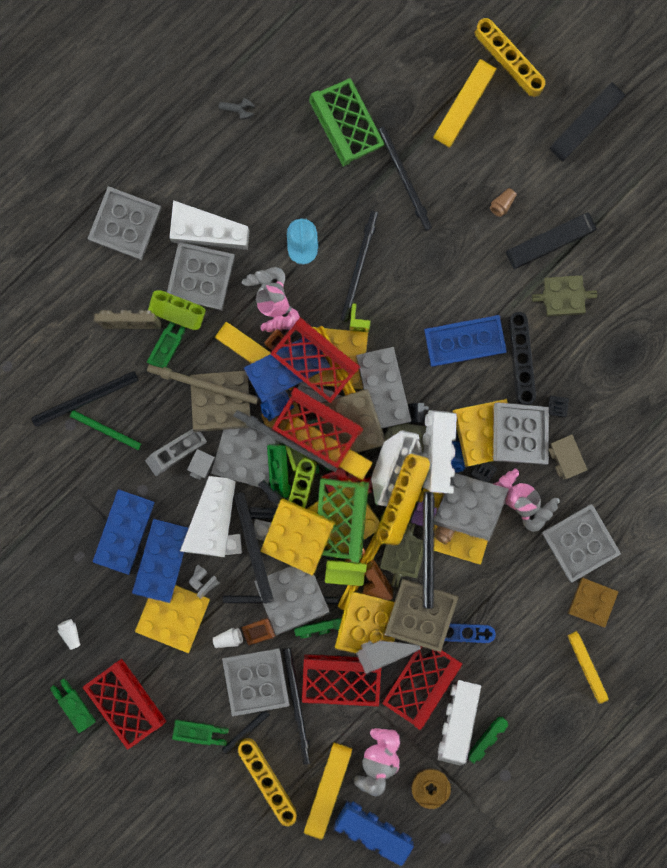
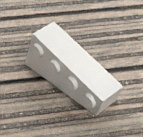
M429 410L425 417V425L427 427L426 433L423 435L424 453L422 452L421 456L429 459L430 468L422 487L431 492L453 493L454 486H450V478L454 477L451 460L455 457L452 441L456 439L457 414L453 412Z

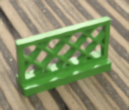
M351 78L320 92L315 91L311 93L309 101L342 166L348 165L351 161L384 147L385 144ZM349 86L351 90L350 97L340 94L342 87ZM326 94L336 96L334 104L326 102L323 96ZM338 97L348 101L346 109L336 106ZM350 102L359 105V113L348 110ZM334 109L344 113L342 121L334 118ZM346 114L357 117L355 125L344 122ZM359 118L367 121L369 125L367 130L357 127ZM342 126L353 129L351 138L342 134ZM355 130L366 134L363 142L353 139ZM367 136L375 137L378 144L374 146L366 144ZM351 142L362 146L360 152L353 155L350 149Z
M321 478L318 515H323L331 520L330 517L338 512L344 520L338 526L334 524V529L331 532L336 531L342 540L334 544L329 538L328 543L332 547L329 550H324L323 556L351 559V562L359 563L363 551L368 482L355 483ZM325 484L333 485L337 491L329 496L325 492ZM346 487L355 488L354 496L350 499L342 492ZM338 493L346 501L340 507L332 500ZM328 501L335 509L329 515L323 510V505ZM346 504L353 510L352 515L348 518L340 510ZM344 523H347L351 528V533L346 537L339 529ZM345 542L349 546V554L342 553L337 546Z

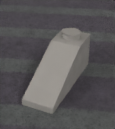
M191 429L152 453L145 461L154 475L158 476L200 448L207 441L201 432H194Z
M372 641L361 645L362 649L357 652V655L365 673L368 674L417 652L421 647L419 645L379 641L373 644Z

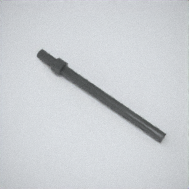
M236 410L233 417L243 421L251 429L255 428L334 472L338 469L279 432L262 424L254 416L251 415L250 417L239 410Z

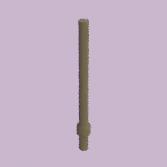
M150 364L147 368V372L160 375L161 378L166 380L173 379L256 405L259 400L257 396L176 373L170 368H160Z

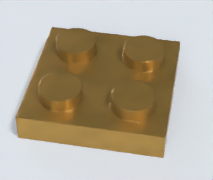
M581 577L568 614L606 627L618 591Z

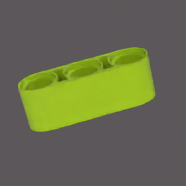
M161 290L153 292L148 310L156 316L192 330H197L201 327L205 315V309L202 306Z
M304 456L297 466L289 501L294 503L295 498L301 499L303 502L301 507L303 508L308 503L317 468V462L307 456ZM303 462H309L312 465V469H305ZM298 481H306L307 487H300Z

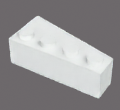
M173 200L170 240L172 243L182 242L193 245L248 249V226Z
M209 476L180 551L225 557L236 481Z
M460 680L452 684L450 691L452 700L451 704L448 703L446 715L448 717L443 725V738L439 744L437 760L456 765L466 763L481 685Z

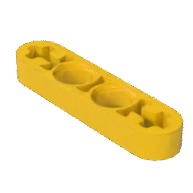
M577 631L569 634L568 639L599 704L608 701V696Z

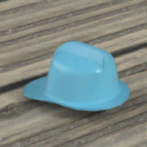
M307 219L295 220L287 229L288 253L291 259L298 264L310 263L314 260L318 251L316 227Z

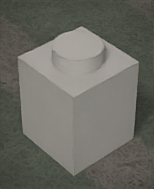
M197 449L187 469L191 472L190 476L199 480L202 477L207 478L215 457Z

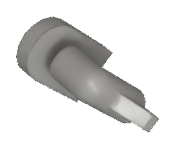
M197 565L193 577L189 580V584L199 591L197 597L201 599L211 589L219 585L220 582L213 576L203 585L200 581L206 576L207 571Z

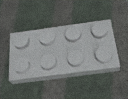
M394 347L356 355L357 363L360 366L359 372L363 389L369 390L381 428L411 422Z

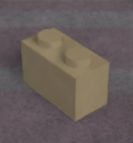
M573 435L549 444L548 453L551 459H555L557 464L555 469L559 477L562 476L563 479H568L587 471Z

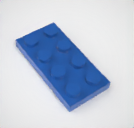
M500 315L424 329L431 367L507 353Z
M302 338L291 344L303 343ZM314 344L305 345L306 356L318 355L317 347ZM303 345L291 346L292 358L304 357ZM284 347L278 350L276 354L282 359L290 358L289 347ZM271 354L244 367L261 402L303 382ZM320 357L321 369L330 368L326 358ZM318 358L306 359L307 370L319 369ZM304 359L293 360V368L297 371L305 370ZM291 360L286 361L289 365H291ZM319 371L308 372V379L319 374ZM300 373L306 378V373Z
M118 489L93 563L129 575L155 502Z
M153 519L132 594L171 603L185 553L180 550L189 528Z

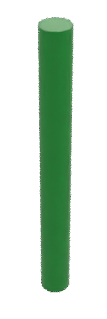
M75 410L70 415V417L138 451L142 446L141 443Z

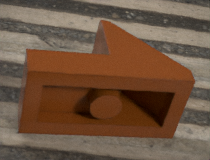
M375 560L368 562L365 574L370 582L364 585L363 593L386 600L393 599L394 589Z

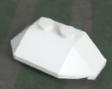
M400 431L384 442L371 477L375 503L377 505L387 506L406 456L409 454L422 455L419 435Z

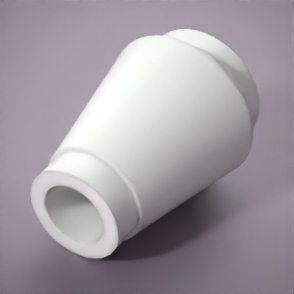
M72 619L57 625L58 633L70 650L81 645L76 623H73Z
M231 628L213 637L215 648L235 647L243 643V637L239 628Z

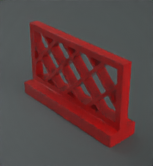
M301 318L296 321L294 326L271 352L274 358L329 403L335 399L360 368L358 364ZM295 330L302 335L303 343L291 344L290 336ZM289 339V344L283 345ZM314 344L317 347L318 355L306 356L305 345ZM303 345L304 357L292 358L291 346ZM281 347H289L290 358L282 359L276 353ZM319 349H320L323 353H325V354H324V355H320ZM320 357L331 358L333 368L321 369ZM318 358L319 369L307 370L306 359ZM304 359L305 370H295L293 368V360ZM291 360V365H289L286 361ZM344 369L349 375L345 380L336 381L335 370ZM333 370L334 381L323 382L322 371ZM319 371L320 383H311L308 380V372ZM300 373H306V378ZM337 383H342L337 389ZM324 384H334L335 392L331 397L324 393ZM315 385H321V390Z
M294 388L291 393L292 396L272 429L339 468L358 435L360 436L363 428L297 388ZM294 401L300 404L302 413L291 415L290 407ZM306 414H317L318 422L308 425ZM303 415L305 426L295 428L292 418ZM290 419L292 429L283 431L278 428L283 420ZM332 423L335 432L324 435L322 424ZM319 425L321 436L311 438L309 428ZM306 429L308 439L299 441L295 431ZM347 432L352 435L348 443L340 444L338 434ZM336 435L338 446L327 448L325 438ZM322 439L325 449L314 450L312 441ZM339 448L340 457L337 462H334L330 459L328 451Z
M421 649L415 652L382 703L412 723L419 730H422L463 665L462 662L456 660L443 650L438 652L441 655L437 656L435 650H432L433 656L428 658H422ZM444 656L450 660L447 668H438L436 658ZM434 658L436 670L425 672L423 661ZM421 661L423 673L412 675L411 665L414 662ZM445 670L440 677L439 671ZM437 672L438 682L428 686L426 674ZM424 675L426 686L415 688L413 677ZM410 678L413 689L402 691L400 685L402 679ZM427 689L428 698L425 701L418 702L416 690ZM413 691L416 703L405 705L402 693ZM400 694L401 706L394 707L388 703L392 695ZM416 705L418 713L414 719L407 715L405 707Z
M304 654L302 703L379 707L381 668L373 671L377 673V677L370 684L364 678L366 673L358 657ZM307 669H316L320 675L312 681L307 676ZM330 670H335L340 675L333 682L325 675ZM349 671H354L359 676L352 683L345 677ZM323 677L329 685L321 691L315 683ZM341 678L348 684L342 692L334 685ZM360 679L368 686L361 693L354 687ZM312 686L319 692L314 698L306 697V691ZM331 687L338 693L334 699L328 698L324 694ZM350 688L357 694L353 700L347 699L343 695ZM371 689L376 694L375 701L366 700L363 695Z
M123 659L117 661L83 686V689L127 750L160 728L167 721ZM110 671L116 676L115 684L106 682L107 674ZM93 684L102 685L101 695L94 694L90 686ZM105 686L115 687L114 697L104 695ZM118 688L126 690L128 693L127 699L117 698ZM103 699L113 701L112 710L104 708ZM116 702L126 703L125 713L115 711ZM130 704L137 705L139 708L138 715L128 713ZM115 715L124 716L123 726L117 725L114 722ZM128 717L138 719L136 728L127 727ZM141 720L148 721L152 728L148 731L140 729ZM126 730L136 732L135 740L131 743L125 737Z

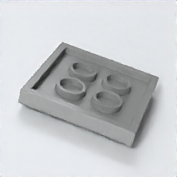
M108 186L87 239L142 260L162 207Z
M179 242L167 293L203 307L222 311L235 255Z
M494 403L493 461L547 465L549 451V407Z
M255 428L223 430L211 474L259 487L258 484L263 479L268 484L267 446L269 444H280V442Z
M454 473V477L450 480V486H454L453 493L444 494L434 518V524L490 541L507 498L508 488Z
M592 504L541 532L570 583L621 555Z
M290 566L267 576L274 601L268 604L263 603L276 636L330 613L314 575L312 576ZM254 581L260 595L257 581Z
M280 648L222 658L232 716L289 706Z

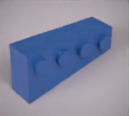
M346 801L335 820V830L340 833L344 830L352 840L361 839L365 847L374 851L377 848L380 855L403 866L414 847L413 841H411L412 838L404 832L400 834L395 831V827L390 823L385 822L384 824L378 820L379 817L374 813L368 812L367 814L361 810L362 807L356 802L352 801L350 803Z

